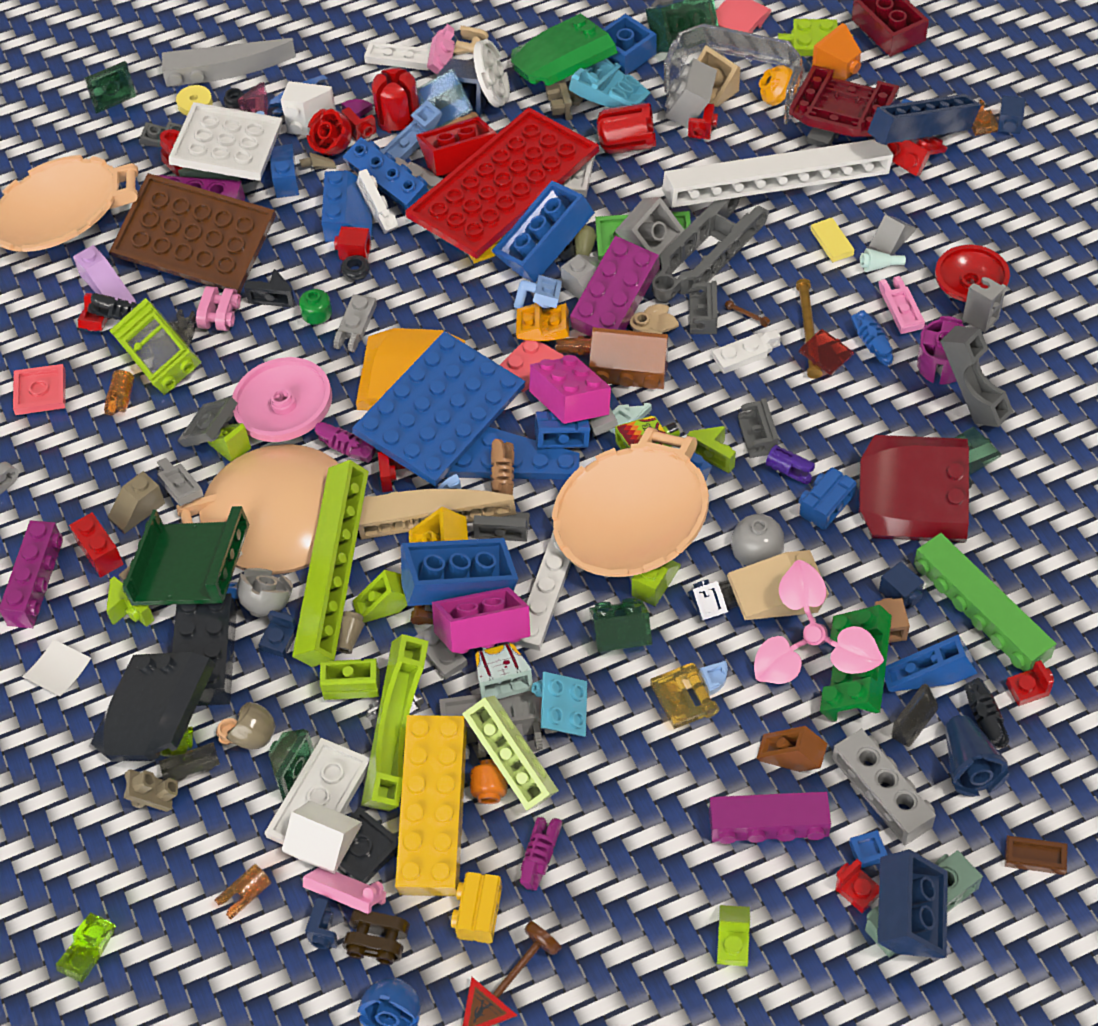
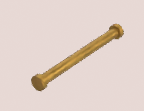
M800 279L796 282V289L800 294L809 368L807 369V375L811 379H817L823 373L818 362L809 294L811 283L808 279Z

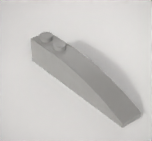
M293 38L162 52V72L166 87L205 83L263 70L295 58L296 53Z

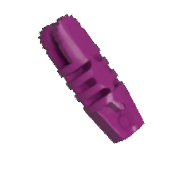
M324 422L317 423L314 427L322 443L324 442L331 449L341 452L350 458L369 463L376 453V449L340 427L336 428Z
M537 817L521 865L520 883L528 890H537L543 875L547 872L548 864L550 863L562 826V820L558 818L550 820L546 834L547 820L544 817Z

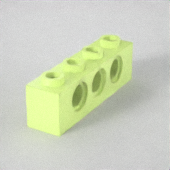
M496 696L484 697L463 713V716L526 810L539 806L559 791Z

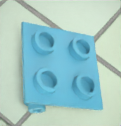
M543 672L542 680L534 682L531 687L535 696L542 697L541 728L585 737L587 681Z

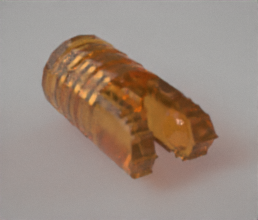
M125 370L113 372L104 406L105 415H114L117 409L118 412L122 413L127 411L135 380L130 372Z
M253 864L216 897L214 901L221 905L226 903L236 893L241 896L227 911L226 915L231 920L272 882L259 866Z

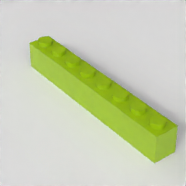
M352 460L329 467L292 654V657L311 667L320 665L321 661H335L369 473L368 470Z

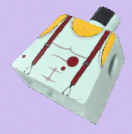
M497 643L495 646L483 648L482 651H478L475 654L481 700L489 696H496L497 699L531 691L533 684L531 668L514 644L509 643L499 646Z

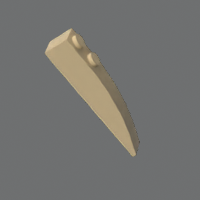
M424 489L391 492L379 496H366L363 500L358 530L361 540L409 532L410 529L442 506L465 516L467 522H472L474 515L497 517L516 514L514 497L509 494L468 489Z

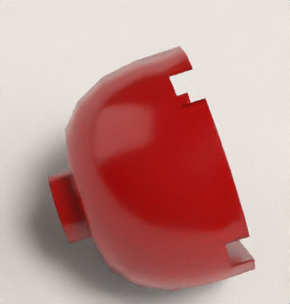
M335 109L319 110L313 115L308 124L310 131L309 135H307V141L309 146L318 153L331 156L346 150L351 143L353 136L351 124L347 117Z

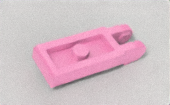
M901 276L893 277L894 290H891L885 279L880 280L879 290L900 334L923 329L925 321Z

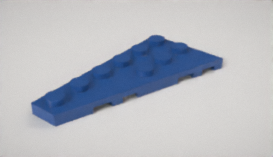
M488 427L443 478H449L455 474L459 478H491V467H493L491 465V447L495 439H500L503 443L510 442L514 446V465L512 466L514 467V479L568 480L580 466V453L564 448H537L536 440Z

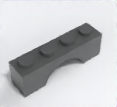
M955 326L940 342L975 424L999 427L1012 414L1013 409L1006 392L992 384L980 368L979 358L988 350L981 329Z

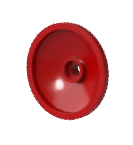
M960 245L947 250L940 256L935 268V277L938 285L946 294L966 302L969 287L973 283L984 289L989 288L981 282L982 277L989 278L1000 285L1004 284L1007 288L1010 270L1006 261L995 251L979 245Z

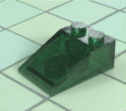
M673 0L645 9L649 29L657 34L656 52H672L720 35L714 0Z

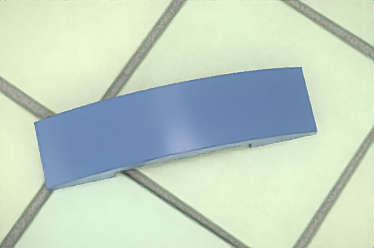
M426 100L411 114L413 121L383 149L380 148V151L383 154L388 152L394 158L398 157L406 160L420 147L416 134L433 130L438 124L442 112Z

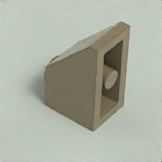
M142 471L122 486L108 515L109 520L124 534L151 515L152 510L159 509L165 504L159 485Z

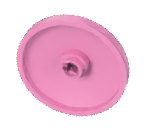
M285 357L267 361L249 371L237 384L232 398L238 403L233 410L237 424H244L249 436L258 440L280 442L300 437L311 431L328 413L332 402L330 382L325 372L318 365L306 359Z

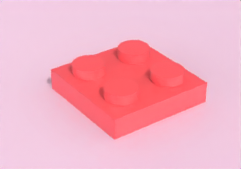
M63 364L14 371L13 410L15 415L65 408V368Z

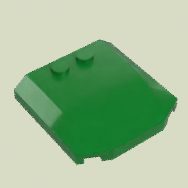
M580 13L542 31L527 43L512 49L511 64L513 69L529 83L537 84L540 81H544L545 86H550L573 75L580 68L590 67L618 52L610 35Z

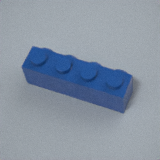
M360 137L343 156L349 168L359 174V171L367 169L370 176L373 175L376 179L377 189L405 210L429 191L427 188L428 183L422 177H414L412 171L406 165L395 163L396 160L388 152L383 154L378 145L371 140L367 142Z

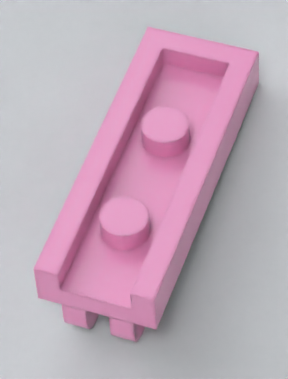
M319 867L303 877L304 888L367 914L372 911L373 905L376 903L383 905L386 901V892L383 891V885L379 881L374 882L370 886L341 873L335 872L333 874Z

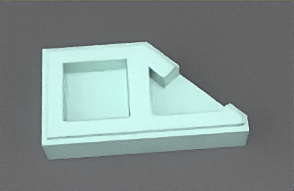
M650 403L629 407V404L618 405L612 412L617 419L618 425L644 418L652 410V405ZM615 428L609 430L615 434Z

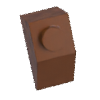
M807 726L763 734L756 759L760 762L797 772L819 769L824 760L828 743Z

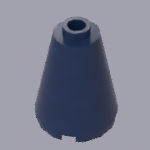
M957 715L951 718L945 726L951 780L955 790L964 796L972 797L980 796L978 791L988 789L990 793L996 790L1009 777L1010 772L1007 760L969 716Z

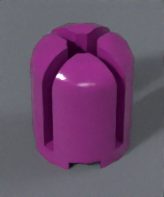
M941 316L939 320L932 321L927 326H924L920 336L917 367L920 374L926 380L934 383L937 367L940 364L943 365L940 384H950L957 381L940 341L955 326H964L962 320L951 316Z

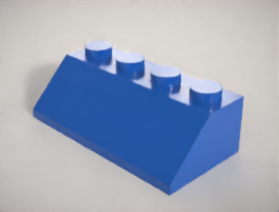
M551 181L512 229L492 249V252L519 276L536 283L538 276L548 269L595 212L584 195Z
M504 538L401 544L402 588L408 606L432 605V602L506 587L514 591L518 582V576Z

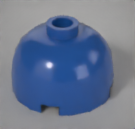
M393 978L376 981L365 991L358 1008V1013L360 1012L359 1020L363 1026H418L421 1012L419 996L409 984L401 979Z

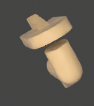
M461 26L462 39L471 40V43L456 41L454 55L474 54L475 43L488 39V33L482 29Z

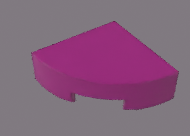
M351 99L341 103L342 109L349 107L359 118L373 110L372 103L362 99Z

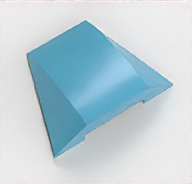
M607 58L590 67L577 70L571 77L569 90L578 96L610 108L642 103L651 93L632 75L623 74L619 70L620 64L615 62L613 65Z

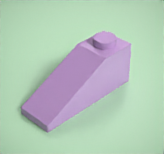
M94 245L73 256L80 276L95 293L115 297V300L120 298L124 301L128 300L129 303H136L107 259Z

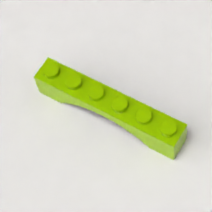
M402 634L391 643L361 806L387 812L399 807L402 792L407 715L410 714L415 691L424 669L429 642L427 640Z

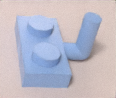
M542 275L538 276L537 283L522 280L519 283L513 306L515 308L523 307L527 291L534 293L533 302L543 308H556L562 281Z

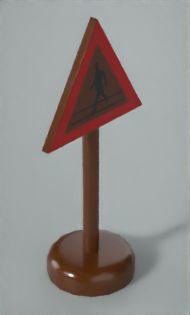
M530 920L525 926V933L534 941V944L493 994L471 976L463 1026H494L517 1017L518 1015L498 998L539 948H542L551 955H556L562 949V946L542 927Z

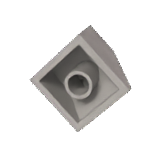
M661 197L643 198L615 231L620 238L658 254L660 264V254L684 229Z

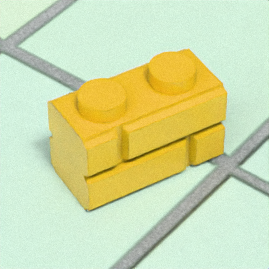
M467 872L464 882L458 883L456 899L460 900L459 910H453L451 928H455L459 940L493 943L502 892L501 877Z

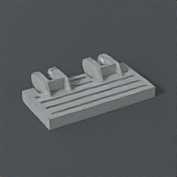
M531 690L498 699L522 737L523 735L534 734L536 749H543L540 730L542 697L535 696ZM481 694L439 699L441 716H463L465 711L481 700ZM466 720L467 743L478 742L477 748L480 758L487 757L485 747ZM545 729V734L557 732ZM466 743V760L469 759V755H470L469 746L467 745V743Z

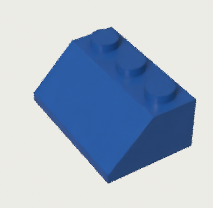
M348 170L325 171L321 223L325 242H334L335 236H339L341 226L369 228L372 240L373 215L356 183L358 176Z

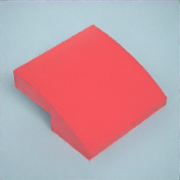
M725 0L709 21L712 25L747 41L756 27L760 29L772 11L770 8L753 0Z

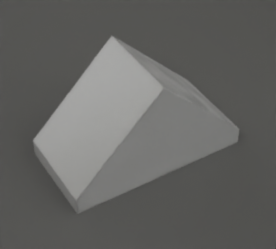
M885 215L869 245V249L893 255L915 232L916 228L896 217Z

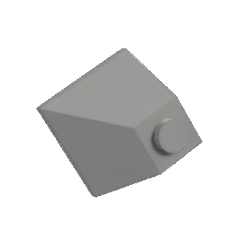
M576 255L561 267L562 287L580 299L601 261L596 257Z

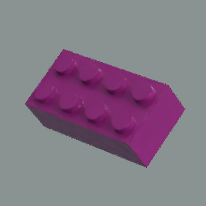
M615 236L570 315L572 329L592 337L593 327L625 330L660 268L659 255Z

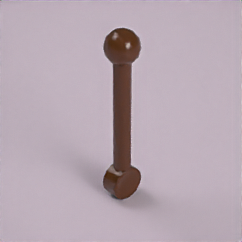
M731 300L725 303L726 309H733L753 318L764 327L770 324L769 318L765 316L760 317L736 306Z

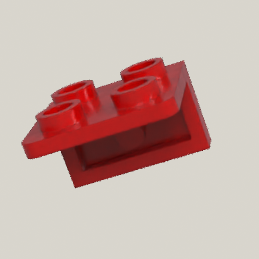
M935 136L887 144L893 154L892 162L915 176L921 175L930 155L945 153L947 147L942 144L943 141Z

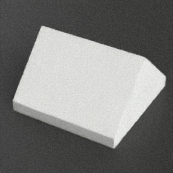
M309 801L291 813L282 851L335 874L358 833L362 822Z

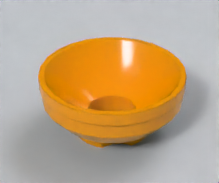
M778 65L764 72L763 77L759 81L760 94L764 102L771 106H776L788 96L794 83V72L791 68Z

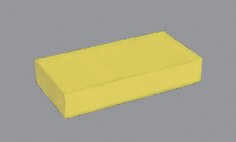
M833 218L811 225V232L832 263L854 255V248Z

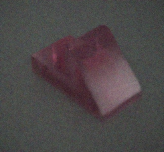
M265 82L259 83L238 99L240 111L251 113L263 111L265 115H268V95Z

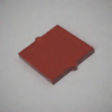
M824 329L818 331L798 351L812 361L813 365L819 366L831 376L854 354L851 349L840 342V339L834 338Z

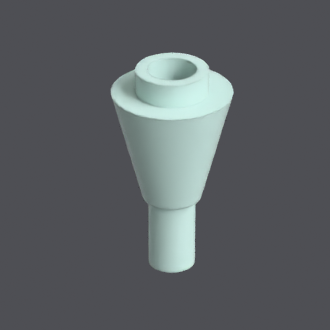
M866 248L860 256V266L864 267L865 272L889 267L890 265H905L906 263L905 256L890 255Z

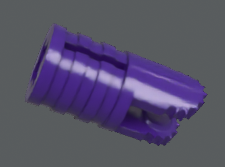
M778 445L773 446L766 459V466L772 467V469L778 470L797 481L809 484L812 480V475L809 472L814 471L815 463L797 454H793V452L787 451Z

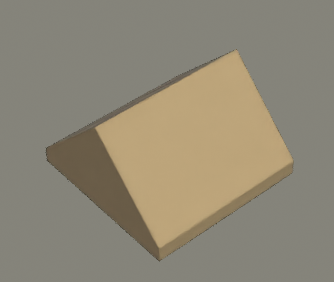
M705 45L697 60L717 70L710 103L718 107L739 91L740 67Z

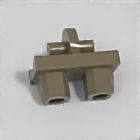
M565 79L556 84L546 86L547 98L551 100L552 115L564 114L566 120H571V106L580 105L584 98L568 90Z
M129 769L125 772L127 785L124 799L130 800L134 807L143 808L146 805L166 812L172 809V798L178 795L177 780L171 778L162 780L146 770L140 773Z

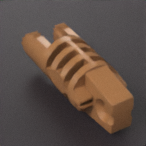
M495 439L491 447V465L493 466L491 467L492 492L513 495L514 482L512 480H514V467L512 466L514 465V446L510 442L503 443L502 440Z

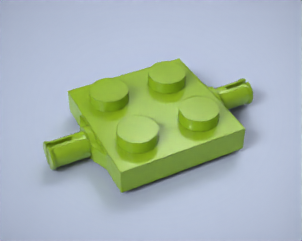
M793 19L791 34L778 33V43L790 42L793 47V56H813L814 45L837 27V19Z

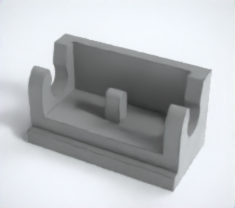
M982 277L981 282L989 288L984 289L974 283L969 287L962 320L975 328H980L985 333L999 319L1006 285H1000L989 278Z

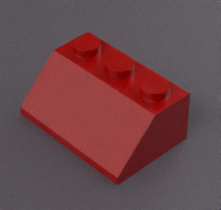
M477 116L416 134V138L428 168L436 176H447L497 133Z

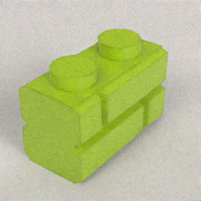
M377 658L364 659L362 661L361 659L321 661L320 688L324 700L379 697L380 672Z

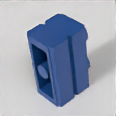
M551 411L536 412L534 433L537 448L588 447L590 435L589 420L563 424Z
M833 467L825 474L820 473L811 491L805 490L799 499L800 516L809 522L812 521L814 525L822 530H826L855 496L856 481L847 475L844 476L842 472Z

